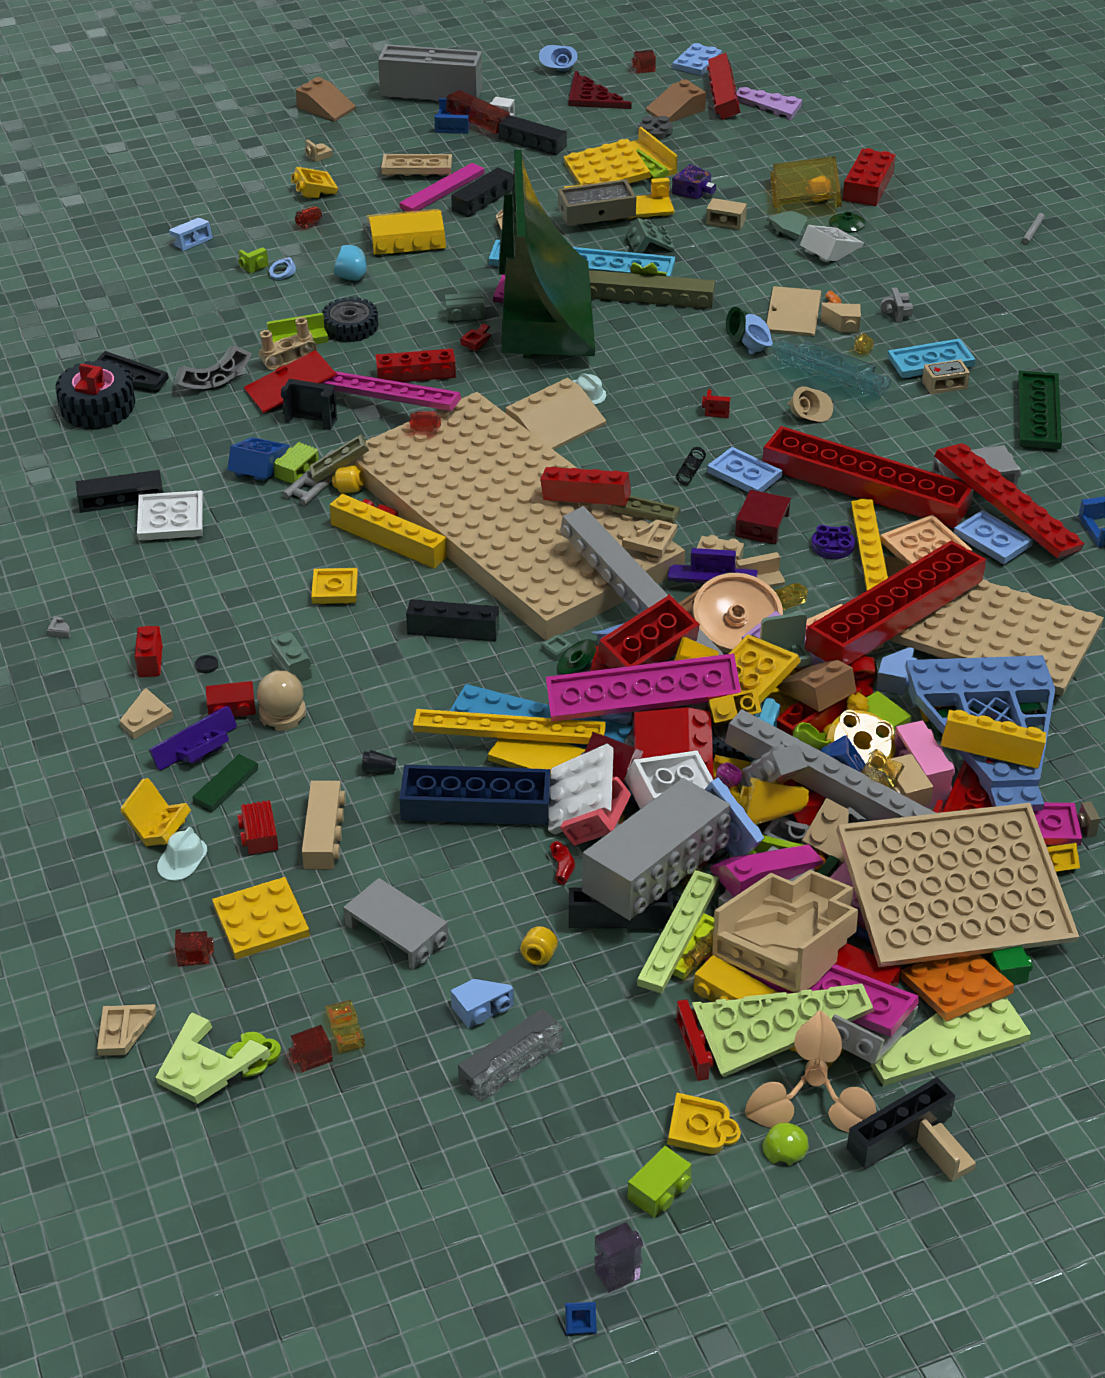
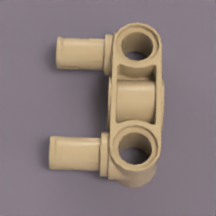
M299 317L295 320L296 335L282 338L274 343L272 333L269 330L260 332L262 347L259 350L258 356L269 370H275L317 350V345L313 341L311 332H309L305 317Z

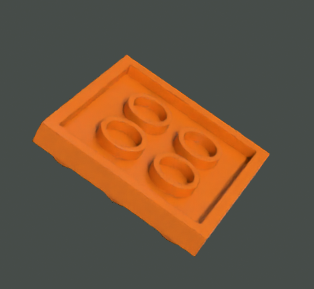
M980 954L924 961L900 970L901 979L945 1021L1014 993V984Z

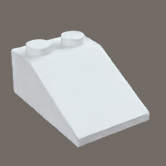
M808 225L800 246L806 248L805 251L807 253L817 254L820 260L829 263V261H838L863 246L864 242L838 228Z
M698 751L635 759L625 776V780L640 809L682 778L703 789L713 781Z

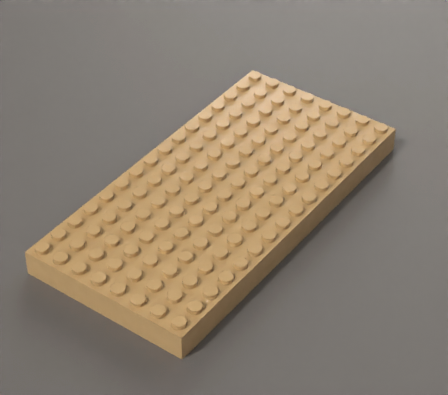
M478 392L462 398L452 411L437 409L370 438L366 441L369 451L345 465V467L354 465L359 470H362L365 480L364 487L386 506L398 510L399 517L445 536L447 557L546 641L625 601L622 597L618 596L615 589L608 582L604 581L601 574L594 567L590 566L588 560L576 551L574 545L563 537L560 532L562 517L584 506L621 546L624 537L632 538L636 536L637 530L647 527L650 523L645 519L612 512V505L543 500L540 479L546 467H577ZM671 541L662 557L623 547L657 584L668 579L670 566L674 564L684 565L685 550L674 541Z

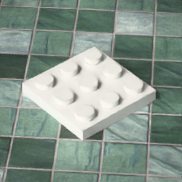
M202 490L139 495L138 541L203 536Z
M605 744L551 769L549 832L554 835L563 832L560 829L563 821L600 808L605 814L611 812L613 747Z

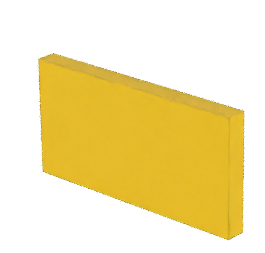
M499 738L488 753V761L509 768L552 769L580 756L585 749L562 742Z

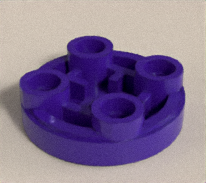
M819 525L812 536L811 546L814 552L822 557L841 559L853 552L855 539L848 526L828 527L826 525Z

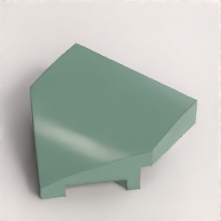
M787 211L767 217L766 221L774 226L776 236H779L781 232L797 240L808 217L794 211Z

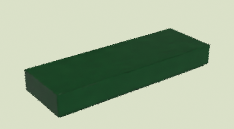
M238 754L192 796L193 803L213 812L258 770V763Z

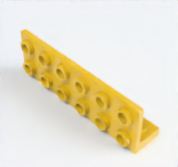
M669 178L651 179V195L636 196V216L626 219L674 214V208L669 197Z

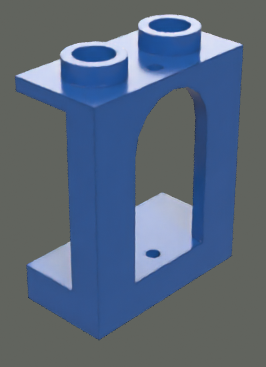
M439 98V113L435 114L434 117L435 133L468 134L473 115L472 99Z
M1105 496L1081 500L1078 517L1098 548L1105 547V528L1099 529L1094 522L1096 519L1105 518Z

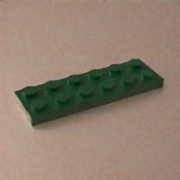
M1019 370V446L1046 448L1049 450L1061 449L1059 373Z

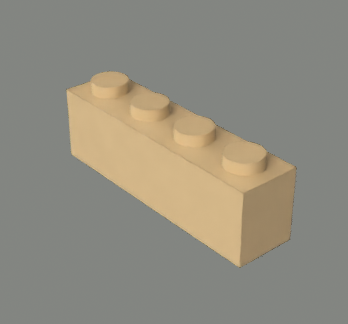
M311 781L302 847L304 869H334L335 859L340 858V845L337 844V841L342 840V827L339 826V823L344 822V809L341 808V805L346 804V792L341 791L340 781Z

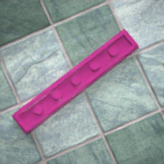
M470 163L399 202L400 208L405 211H419L485 174V170L483 167Z

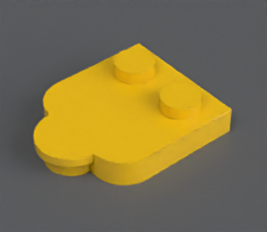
M676 1093L667 1145L707 1154H716L722 1151L724 1145L736 1144L740 1139L741 1131L737 1122L729 1118V1109L723 1103Z

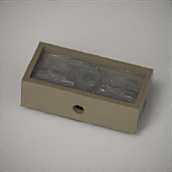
M627 179L558 189V209L567 226L611 221L619 218L626 219L636 216V195Z

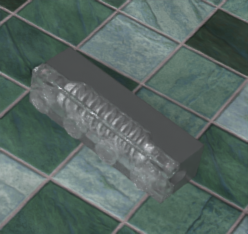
M543 1008L461 1062L458 1065L459 1083L474 1095L479 1102L488 1096L495 1095L501 1087L515 1081L520 1074L531 1067L537 1066L542 1059L551 1053H556L564 1045V1027L557 1023Z

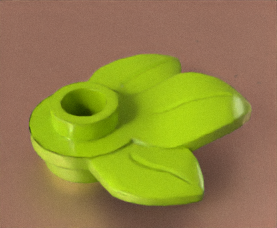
M633 262L630 267L631 274L667 275L666 272L658 271L653 262L645 267H641Z
M257 1032L241 1034L242 1042L233 1044L227 1050L226 1057L233 1058L249 1040L267 1047L271 1056L264 1061L260 1058L249 1066L248 1072L241 1073L242 1077L254 1076L264 1072L267 1065L273 1064L278 1060L281 1054L279 1042L274 1039H266Z

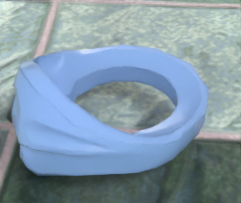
M290 257L274 262L269 269L271 278L275 280L285 279L296 272L295 264ZM279 265L288 266L282 274L273 273L274 269Z

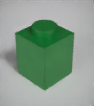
M1022 946L991 952L989 963L1012 984L1028 982L1029 973L1032 971L1033 965L1030 956L1026 955Z

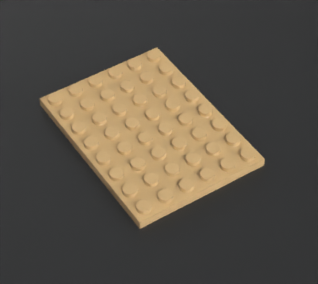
M982 580L979 584L888 641L945 659L1043 655L1055 687V694L1063 696L1101 628L1104 617L1092 612L1075 609L1072 606L1055 603L1049 599L1032 596L1026 592L1022 593L1007 586H999L987 580Z
M1030 803L848 823L837 826L836 832L878 967L985 954L995 950L1022 946L1024 949L1076 942L1079 938Z

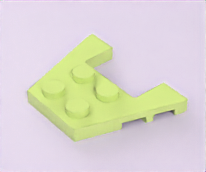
M191 1013L156 1075V1080L159 1085L198 1104L228 1085V1079L239 1072L243 1074L248 1072L251 1064L260 1058L264 1061L271 1054L267 1047L252 1040H249L231 1059L198 1044L212 1029V1025L209 1020Z

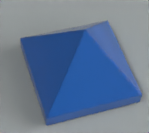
M596 1302L565 1303L566 1335L597 1333Z

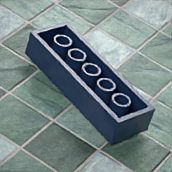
M404 765L399 798L401 820L548 825L551 769Z

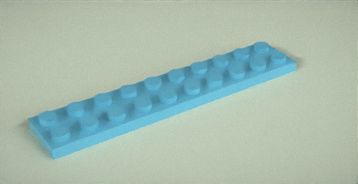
M496 240L488 259L489 265L499 267L500 240ZM573 247L588 261L589 270L631 274L630 267L633 262L641 267H645L653 262L658 271L666 272V276L671 277L675 265V257Z

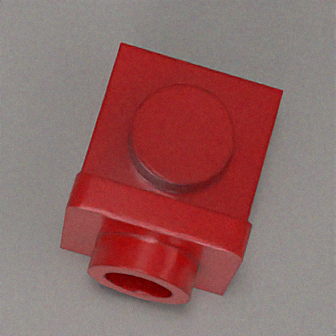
M708 389L707 396L702 398V408H705V416L729 418L731 397L712 396V390Z

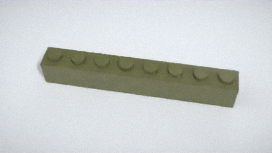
M589 270L591 299L712 308L715 280Z

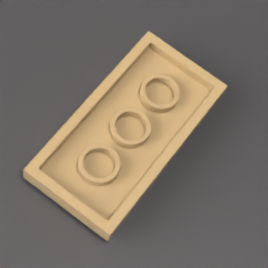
M384 154L381 172L387 176H394L396 174H403L405 176L420 174L422 176L438 174L439 176H446L451 174L452 154Z

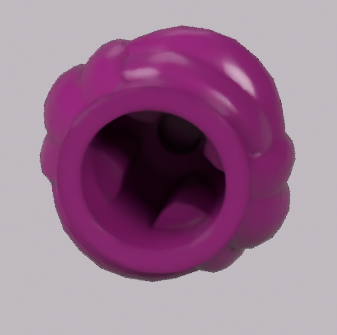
M725 762L717 768L716 778L719 777L722 783L730 789L736 787L741 782L742 771L735 765Z

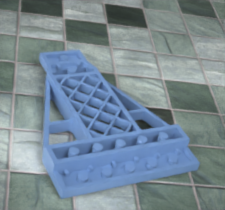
M1043 655L906 660L905 669L910 682L908 691L913 707H919L942 734L947 718H942L933 706H955L956 710H963L970 715L978 717L988 715L995 719V721H1010L1017 724V726L1025 728L1028 725H1043L1042 732H1046L1047 742L1055 687ZM1047 702L1045 714L1025 715L1021 712L1019 703ZM995 705L996 707L1002 709L1003 712L1000 713L994 710L993 706ZM972 706L981 712L977 714L971 711L969 708ZM1046 743L1038 769L956 750L978 775L980 785L989 794L992 807L1030 803L1033 811L1043 810L1044 801L1038 784L1041 777ZM988 759H990V760H992V761H994V762H993V763H987L986 761H987Z

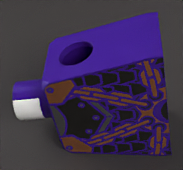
M689 164L672 178V194L699 199L705 193L713 195L716 191V184L711 183V174L692 164Z

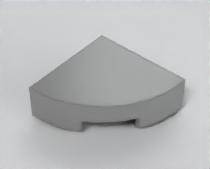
M54 616L47 629L48 636L70 639L69 625L64 622L63 618Z

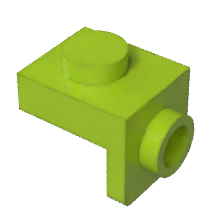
M262 247L250 253H246L243 250L238 251L240 267L250 274L268 266V256L265 248Z

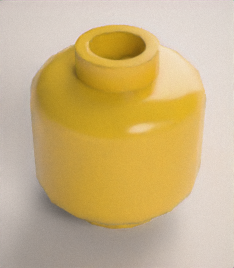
M354 465L337 469L335 476L332 477L334 488H337L341 494L359 492L365 483L362 470H359Z
M541 926L531 928L520 946L523 958L533 965L541 966L547 964L557 949V937L548 928Z

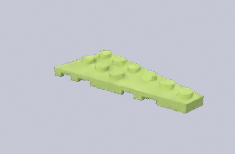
M863 984L829 987V989L812 991L811 989L801 990L799 993L790 994L782 992L746 996L743 999L736 1000L719 999L716 1002L709 1003L692 1002L723 1078L794 1047V1039L798 1029L819 1010L823 1011L831 1020L833 1015L836 1014L850 1022L875 1011Z
M1003 997L948 1021H945L936 1013L902 1037L875 1064L871 1063V1067L881 1084L886 1086L1030 1041L1031 1033L1008 998Z

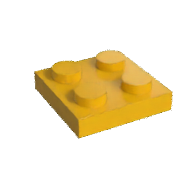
M358 568L314 569L311 594L312 604L356 603Z

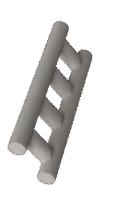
M309 469L282 493V496L285 499H289L292 495L299 497L300 504L305 506L332 482L335 472L316 483ZM304 484L313 487L308 492L300 489Z

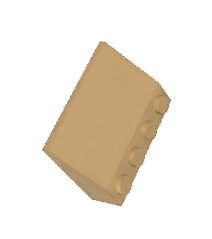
M569 378L563 379L506 407L507 415L553 450L606 424L605 418L581 386Z

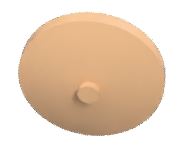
M726 573L710 579L699 589L694 600L692 616L700 623L699 628L722 652L730 653L742 640V636L758 625L762 619L775 611L783 615V608L775 591L761 579L744 573Z

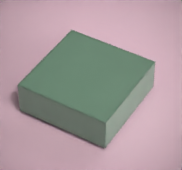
M557 634L543 642L541 650L557 661L572 644Z

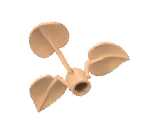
M821 1010L817 1011L806 1021L795 1035V1049L802 1058L809 1060L806 1064L805 1075L801 1077L799 1083L787 1095L783 1084L767 1082L752 1093L745 1109L747 1118L768 1128H772L778 1123H789L794 1115V1105L790 1099L808 1082L812 1086H821L823 1084L826 1086L831 1098L836 1102L829 1108V1118L842 1131L849 1132L850 1127L877 1112L872 1096L862 1088L849 1087L841 1092L839 1098L836 1096L830 1080L827 1078L828 1066L826 1062H833L838 1058L842 1049V1040L834 1022Z

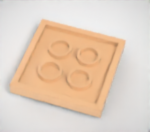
M934 515L886 532L880 536L881 543L897 558L905 561L908 565H911L949 541H953L972 551L966 543Z

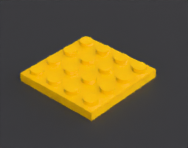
M621 139L611 144H603L600 147L588 148L585 151L563 156L565 165L578 185L627 179L628 183H633L651 178L649 169L628 139Z

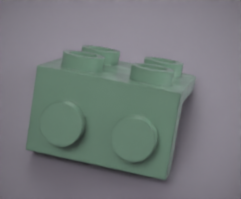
M637 218L627 231L626 236L634 253L642 254L650 242L670 251L675 249L672 243L673 240L668 235V230L662 226L657 227L647 219Z
M804 612L762 619L761 640L799 655L801 662L795 668L812 665V656L809 651L804 649L807 616Z

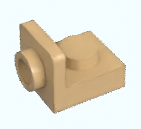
M310 140L305 141V153L314 162L333 156L332 149L324 143L315 145Z

